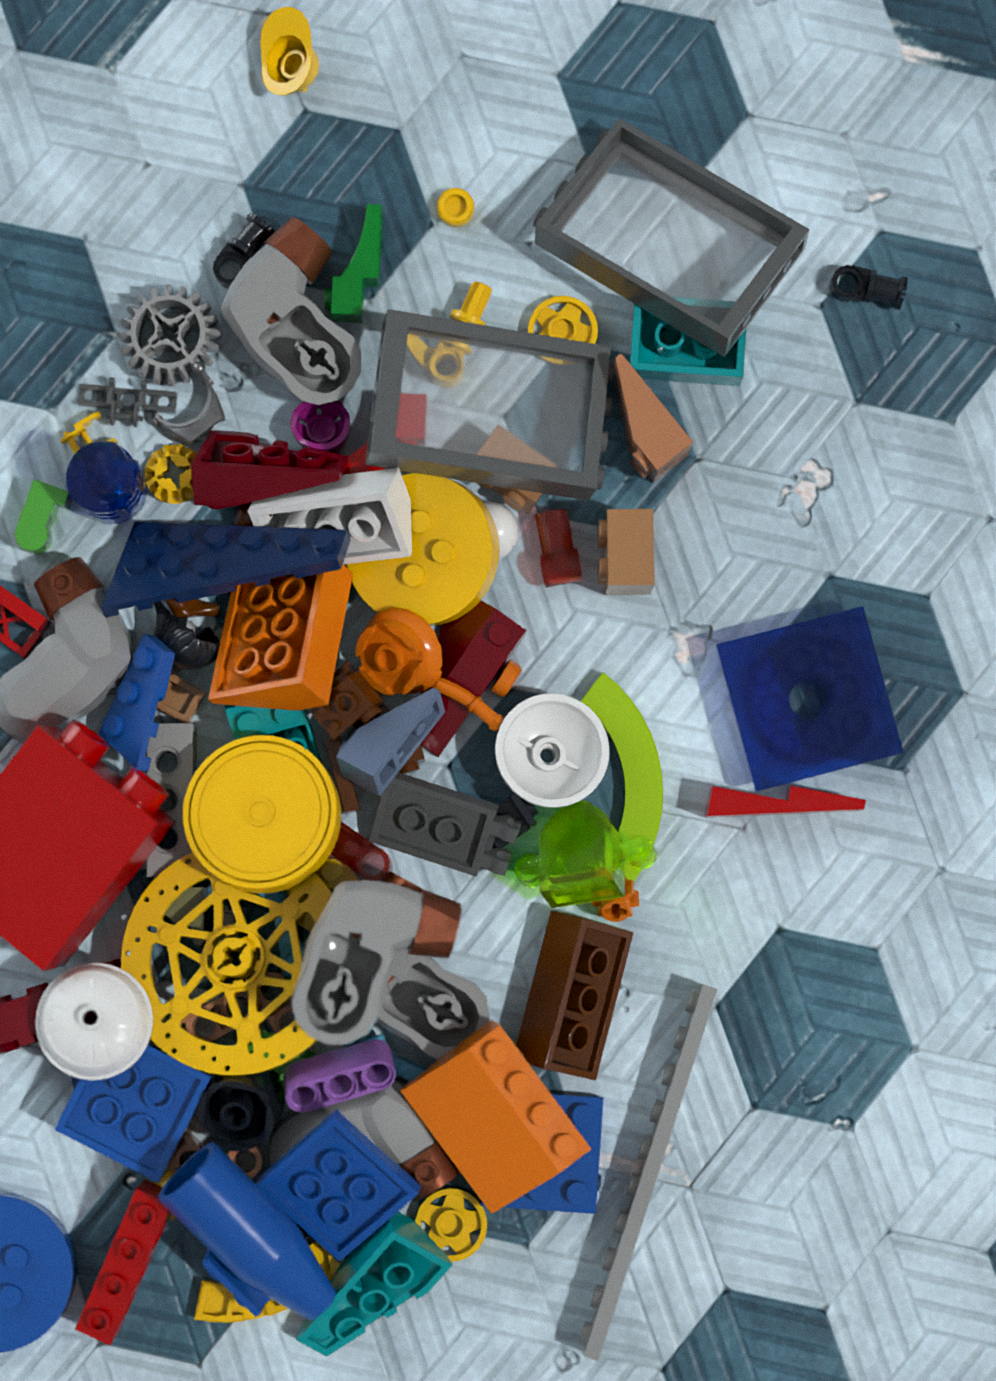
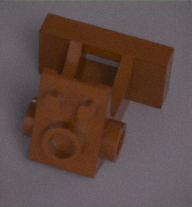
M347 661L334 672L328 705L314 707L309 711L331 738L335 740L352 725L357 730L390 710L359 670L357 671Z

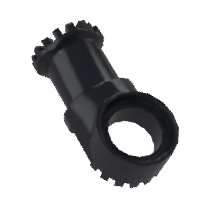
M249 213L247 215L245 226L236 238L229 239L213 262V272L216 281L222 287L229 289L235 278L226 279L220 274L221 266L225 262L234 261L242 269L244 264L259 251L264 244L263 242L275 232L269 224L265 226L266 221L261 223L262 219L255 214Z
M845 265L834 272L829 282V289L831 294L842 302L857 300L869 303L871 300L891 304L893 309L900 310L904 301V297H901V295L905 296L906 294L902 291L907 290L908 277L901 276L900 279L878 275L877 270ZM849 274L853 276L857 282V289L852 293L841 291L837 285V279L840 275Z

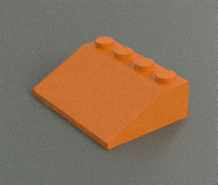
M342 565L340 570L295 578L291 574L271 578V584L256 587L255 582L236 585V591L230 594L208 701L212 704L294 711L328 705L353 573L345 565Z
M493 1019L400 1089V1092L491 1214L558 1175L591 1149L501 1025Z

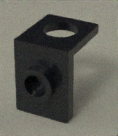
M512 793L507 800L499 804L496 815L507 813L523 820L517 835L518 838L537 825L533 817L539 813L533 804ZM495 837L494 840L496 848H503L510 843L499 837Z

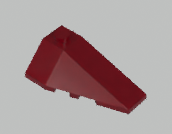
M211 430L191 463L194 505H205L211 509H223L340 481L348 465V456L311 447L295 451L288 449V442L276 440L273 442V445L259 442L258 435Z
M481 600L471 611L462 617L442 624L438 635V641L442 649L441 678L458 684L476 697L482 698L526 636V629ZM428 688V689L425 690V691H421V694H423L424 692H426V691H428V690H430V689H432V688ZM441 694L446 712L421 743L423 747L437 757L442 754L470 714L468 708Z

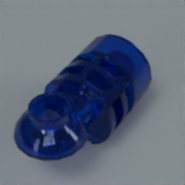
M113 441L93 442L80 448L72 456L73 458L66 472L67 489L71 498L91 519L103 524H121L132 519L142 509L147 498L146 480L139 467L138 460H134L123 447Z

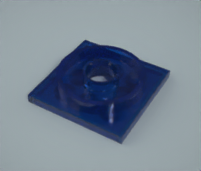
M863 606L716 644L717 654L755 792L904 753ZM800 683H814L824 692L826 704L819 716L805 719L796 715L791 709L789 703L790 693Z

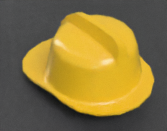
M281 7L273 11L265 20L261 30L260 46L262 80L265 87L275 95L286 96L296 91L300 93L307 92L308 86L315 80L318 74L320 64L319 57L312 47L311 30L307 18L294 7Z

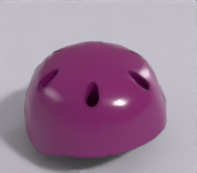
M339 400L321 405L303 401L293 411L290 427L295 440L302 448L311 447L334 453L342 448L349 438L350 415ZM317 409L322 410L321 414H317ZM338 417L341 418L337 423H334ZM299 421H303L306 424V426L301 424Z

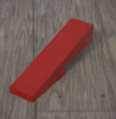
M712 786L709 791L705 818L854 812L864 810L866 800L796 786L787 787L785 800Z

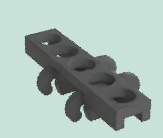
M109 377L110 386L79 385L78 405L111 409V412L106 415V418L110 419L111 426H114L116 421L133 422L134 428H137L139 421H143V416H139L140 411L176 414L177 392L147 389V380H141V390L115 388L116 379L114 377ZM86 391H96L98 393L97 400H85L84 395ZM107 392V400L103 401V395ZM125 393H132L135 396L133 405L124 406L122 404L121 398ZM146 395L154 398L153 405H146ZM161 397H170L172 399V406H159V399ZM117 409L132 410L134 412L133 414L117 413Z

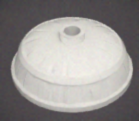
M540 694L522 701L507 714L497 733L495 758L504 782L520 798L537 806L558 808L581 801L599 785L608 766L609 742L600 719L584 703L562 694ZM541 751H551L553 761L549 763L544 762L540 756Z
M86 963L66 970L57 976L46 988L37 1007L35 1020L36 1034L42 1051L58 1069L79 1079L103 1080L117 1076L129 1069L146 1050L153 1029L152 1006L141 984L128 972L110 964ZM88 1011H95L98 1014V1020L94 1025H86L84 1023V1015Z

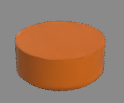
M509 659L491 686L490 691L500 698L504 697L518 678L522 670L521 666Z

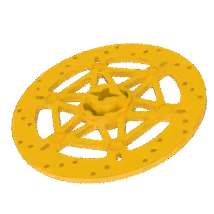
M192 852L172 863L150 883L136 903L128 920L121 950V969L128 972L141 984L150 1000L153 1012V1029L150 1039L160 1049L177 1061L197 1070L219 1075H249L281 1066L299 1056L317 1041L309 1037L295 1020L285 1029L267 1039H262L259 1027L264 1020L294 994L303 961L297 920L305 913H310L316 924L332 895L330 889L316 873L305 880L303 884L300 883L289 888L290 896L282 903H277L223 883L211 874ZM210 879L212 893L175 925L163 920L166 911L182 893L198 882ZM308 894L309 897L303 903H300V899ZM225 899L229 900L236 918L235 924L223 926V901ZM243 899L270 909V912L251 924H247L239 901ZM210 906H214L213 932L188 928ZM281 917L282 922L268 940H264L258 930ZM152 926L157 928V932H149L148 927ZM286 931H289L294 958L293 964H289L271 953V949ZM238 933L248 934V936L242 939L234 937L238 936ZM225 936L229 937L219 942L221 938ZM181 937L205 940L206 943L202 953L199 954L181 944ZM156 943L167 946L175 996L166 1004H162L152 977L151 953L152 947ZM232 951L241 953L239 959L242 963L239 966L230 964L233 960L230 955ZM259 951H260V961H258V953H259ZM179 953H183L201 965L185 986L182 983L178 959ZM273 963L291 973V980L266 977L269 964ZM254 971H256L250 979H248L247 981L243 980L244 978H247L248 976L252 975ZM206 976L213 984V988L191 1000L189 998L190 994ZM230 978L241 979L233 981V984L224 983V980ZM259 985L283 988V993L261 1012H258ZM224 992L232 1012V1017L227 1018L202 1009V1004ZM249 992L247 1018L242 1016L235 997L236 993ZM168 1014H171V1018L166 1023H163V1019ZM189 1014H195L236 1029L238 1042L234 1046H226L204 1041L183 1029L181 1022ZM250 1042L253 1043L254 1051L252 1054L249 1052L248 1045ZM203 1045L206 1046L205 1050H202ZM282 1054H285L284 1059L281 1058Z

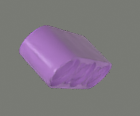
M377 1039L295 1062L289 1065L283 1074L286 1102L292 1110L301 1113L383 1090L389 1087L396 1077L391 1048L386 1042Z

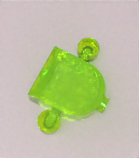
M579 801L560 809L549 818L540 834L539 856L536 854H526L520 857L515 864L514 872L524 886L534 888L540 885V893L551 908L625 897L624 863L628 862L631 867L637 870L647 869L656 861L657 850L651 840L642 835L634 836L628 841L623 842L620 834L601 809L593 806L590 802Z

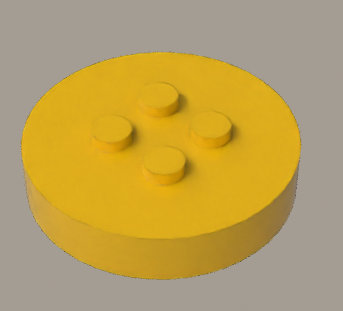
M419 473L402 475L411 499V556L347 564V568L353 573L352 583L361 598L377 613L392 607L402 608L421 616L430 626L446 624L471 611L489 590L495 578L499 562L500 547L497 528L486 505L474 492L464 485L438 476Z
M256 735L243 737L225 744L208 756L199 766L185 794L183 825L192 852L199 862L216 878L242 891L274 893L292 888L304 882L325 863L338 839L341 825V804L337 788L331 776L311 752L285 738Z

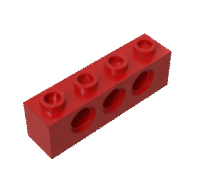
M144 1179L136 1188L75 1327L76 1331L109 1346L119 1334L171 1215V1212L158 1200L163 1188L162 1186Z

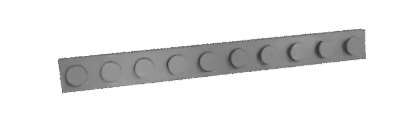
M700 984L698 991L691 989L685 1011L691 1014L687 1026H679L673 1048L679 1049L675 1064L668 1062L661 1084L667 1086L663 1101L656 1099L649 1121L654 1122L655 1126L651 1138L644 1136L638 1153V1158L643 1159L639 1175L635 1173L631 1175L626 1195L632 1198L627 1212L620 1210L615 1224L614 1232L620 1234L616 1248L608 1247L602 1269L608 1271L603 1286L597 1284L590 1307L596 1308L592 1322H584L579 1336L578 1344L584 1346L582 1350L584 1357L599 1361L716 996V988Z

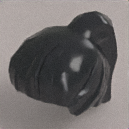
M161 601L153 603L156 610V626L153 636H156L175 653L170 675H174L182 669H200L211 665L217 660L220 640H218V636L214 634L210 627L200 629L188 619L173 616Z

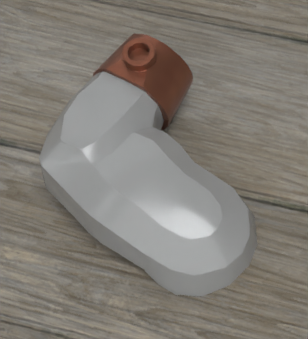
M395 1077L394 1082L389 1087L380 1091L309 1112H292L277 1122L268 1138V1160L270 1166H272L337 1109L421 1185L419 1194L412 1199L413 1202L421 1200L460 1174L455 1164L400 1092V1089L406 1084L398 1077Z

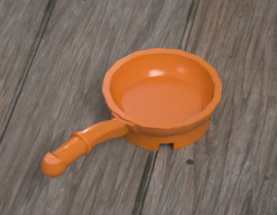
M392 607L378 612L368 622L365 631L358 638L355 653L356 658L360 656L362 663L358 667L360 673L375 690L384 695L392 696L396 693L401 695L415 694L428 688H435L441 694L468 708V711L470 713L473 712L485 722L489 729L498 732L504 720L501 714H497L485 704L481 697H476L458 684L441 678V645L435 631L424 618L408 609Z

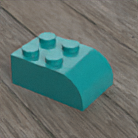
M674 298L718 325L736 303ZM634 304L630 364L641 378L671 382L740 386L744 375L746 329L727 355L723 357Z

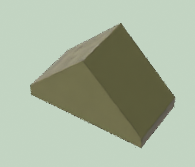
M190 887L173 902L165 915L173 923L177 924L208 897V888ZM208 909L196 918L188 928L208 932ZM190 938L198 947H204L206 943L203 939Z

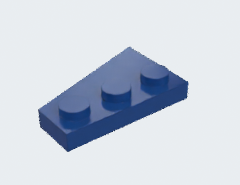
M148 634L143 635L138 648L135 650L132 662L118 687L116 696L107 715L103 719L98 733L133 767L147 772L151 762V758L146 757L150 737L156 738L159 724L154 722L157 704L165 699L175 653L156 636Z

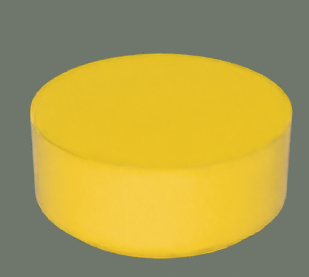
M451 188L444 191L437 202L438 216L449 227L458 228L466 225L474 214V201L471 195L460 188Z

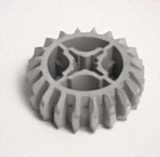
M165 285L164 295H159L157 289L152 287L150 288V294L153 298L147 301L142 294L137 296L141 305L139 309L133 305H128L127 311L133 316V319H121L122 327L130 330L119 334L121 342L129 343L121 351L124 356H133L128 362L131 369L142 366L139 375L143 379L149 377L153 372V382L156 385H160L164 375L167 376L169 386H175L176 376L181 375L185 384L190 383V377L187 373L193 370V365L196 362H202L207 366H212L213 360L206 353L219 352L218 344L209 341L221 337L219 329L211 328L219 320L216 315H207L212 309L209 302L198 305L201 296L197 292L191 294L187 299V289L184 286L178 289L176 295H173L171 285ZM173 308L184 310L188 314L186 316L181 314L176 318L169 319L164 317L159 311ZM150 319L155 326V331L152 337L147 340L149 344L142 349L141 332L147 320ZM199 322V340L195 349L190 352L185 345V339L193 331L191 327ZM160 324H163L167 330L169 329L170 332L176 334V340L180 348L173 341L171 342L168 338L164 337V331ZM171 352L175 353L182 360L173 363H162L151 358L154 355L159 357L164 353Z

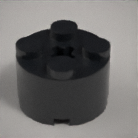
M273 1069L249 1075L215 1074L198 1104L197 1115L201 1128L203 1130L206 1129L213 1137L212 1141L223 1149L235 1152L253 1149L269 1137L282 1113L284 1092L280 1084V1077Z

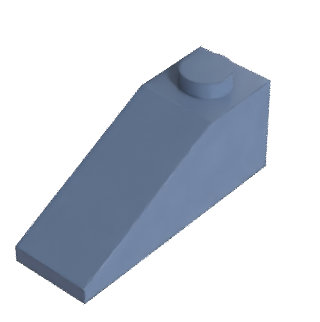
M432 688L358 728L350 739L342 743L336 756L343 777L380 796L446 712L440 691Z

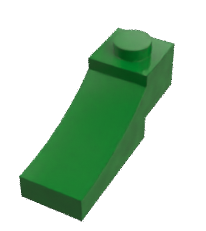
M366 205L363 231L354 256L340 277L333 276L332 288H325L324 309L331 310L333 322L363 323L364 287H379L383 225L382 205Z

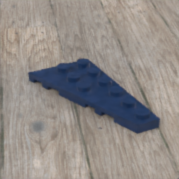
M134 522L101 609L107 618L119 615L120 609L137 606L138 610L141 611L153 608L154 602L174 599L177 603L233 592L236 591V585L255 582L256 587L271 584V578L291 574L295 578L340 570L351 540L347 530Z

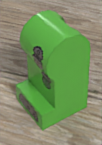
M34 479L15 531L16 542L19 546L31 554H41L47 551L52 544L51 528L59 507L70 510L74 495L67 490Z

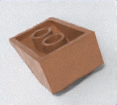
M621 353L615 358L613 379L629 452L633 458L630 460V464L641 478L644 479L648 476L654 483L688 456L693 441Z

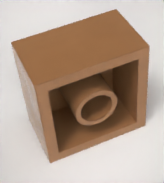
M607 509L605 519L599 520V525H597V547L605 548V558H599L598 586L605 585V595H650L654 587L653 509Z

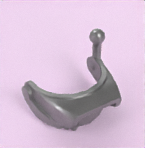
M196 362L193 365V372L200 376L203 385L207 388V402L201 413L188 422L177 424L163 420L162 416L156 411L151 416V419L166 436L190 447L194 444L193 442L198 443V438L207 435L217 423L226 420L219 398L212 388L214 382L206 373L205 365L202 362Z

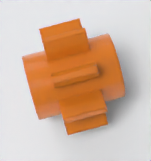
M609 875L603 880H598V889L591 890L592 905L597 906V916H603L606 920L612 922L623 921L627 917H632V907L639 906V891L634 890L633 880H627L622 875Z

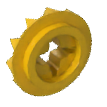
M178 444L164 445L156 452L151 453L150 459L144 467L145 483L149 491L160 501L169 504H181L191 500L194 497L191 463L196 456V452ZM168 460H171L178 469L190 468L179 475L180 488H177V485L171 478L164 479L163 477L164 474L169 472L168 466L170 464Z

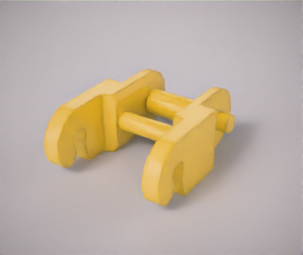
M94 412L74 424L75 430L71 433L66 431L64 437L60 440L61 444L68 443L75 454L72 460L74 464L81 462V464L85 463L86 458L91 455L95 459L107 452L110 446L114 447L118 444L116 438H112L97 447L88 436L86 428L92 424L94 419L98 420L102 417L100 412ZM82 435L89 446L83 452L75 441V438Z

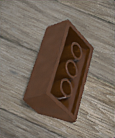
M556 911L550 912L516 1043L517 1049L529 1065L596 1081L634 932Z

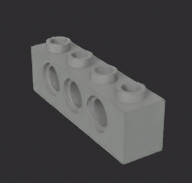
M159 723L156 738L150 737L146 756L151 758L149 771L142 772L154 779L166 791L172 790L178 796L177 806L171 811H164L176 821L172 828L177 832L178 842L169 850L163 849L158 844L141 866V870H147V877L156 878L172 863L192 853L184 831L183 804L189 783L197 770V726L193 723ZM166 753H174L178 758L176 769L170 773H163L159 768V760Z

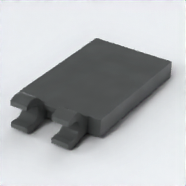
M398 772L381 795L369 842L477 877L480 867L497 875L505 876L513 852L504 848H492L495 837L515 843L523 820L512 815H496L499 807L497 804Z

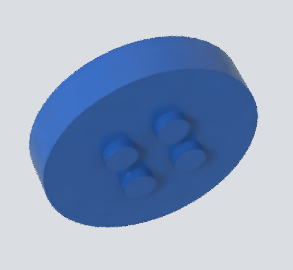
M0 1193V1352H7L34 1342L50 1330L62 1317L74 1293L77 1278V1260L73 1243L67 1230L49 1209L21 1195Z

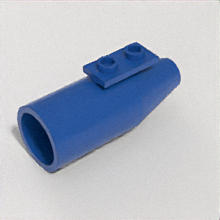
M209 1143L195 1152L176 1170L164 1185L158 1200L208 1249L202 1262L208 1274L214 1280L220 1281L233 1294L236 1302L240 1306L247 1308L255 1317L262 1312L264 1304L271 1299L309 1321L320 1316L333 1302L336 1291L296 1223L215 1143Z

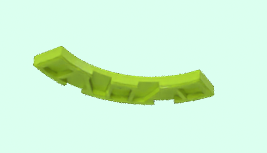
M602 672L580 702L588 706L597 715L613 741L621 761L625 787V803L617 836L602 862L619 875L627 878V880L635 882L649 858L659 831L663 808L662 769L655 742L642 714L622 688Z

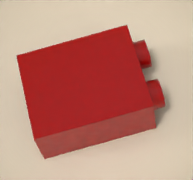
M72 719L64 730L60 727L37 726L0 774V936L43 971L66 965L176 822L159 808L169 796L168 792L154 779L135 767H131L124 778L119 776L100 760L110 747L108 743L92 729L75 719Z

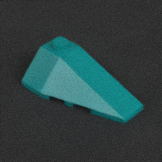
M398 1211L344 1258L330 1280L336 1291L333 1302L314 1320L309 1321L306 1319L295 1335L296 1340L326 1357L365 1333L366 1326L383 1315L389 1318L398 1312L397 1306L413 1296L419 1299L427 1294L451 1268V1260L413 1219Z

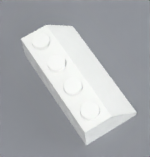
M399 468L342 475L340 481L254 501L247 510L253 526L347 530L351 541L343 564L410 557L412 554L411 499Z

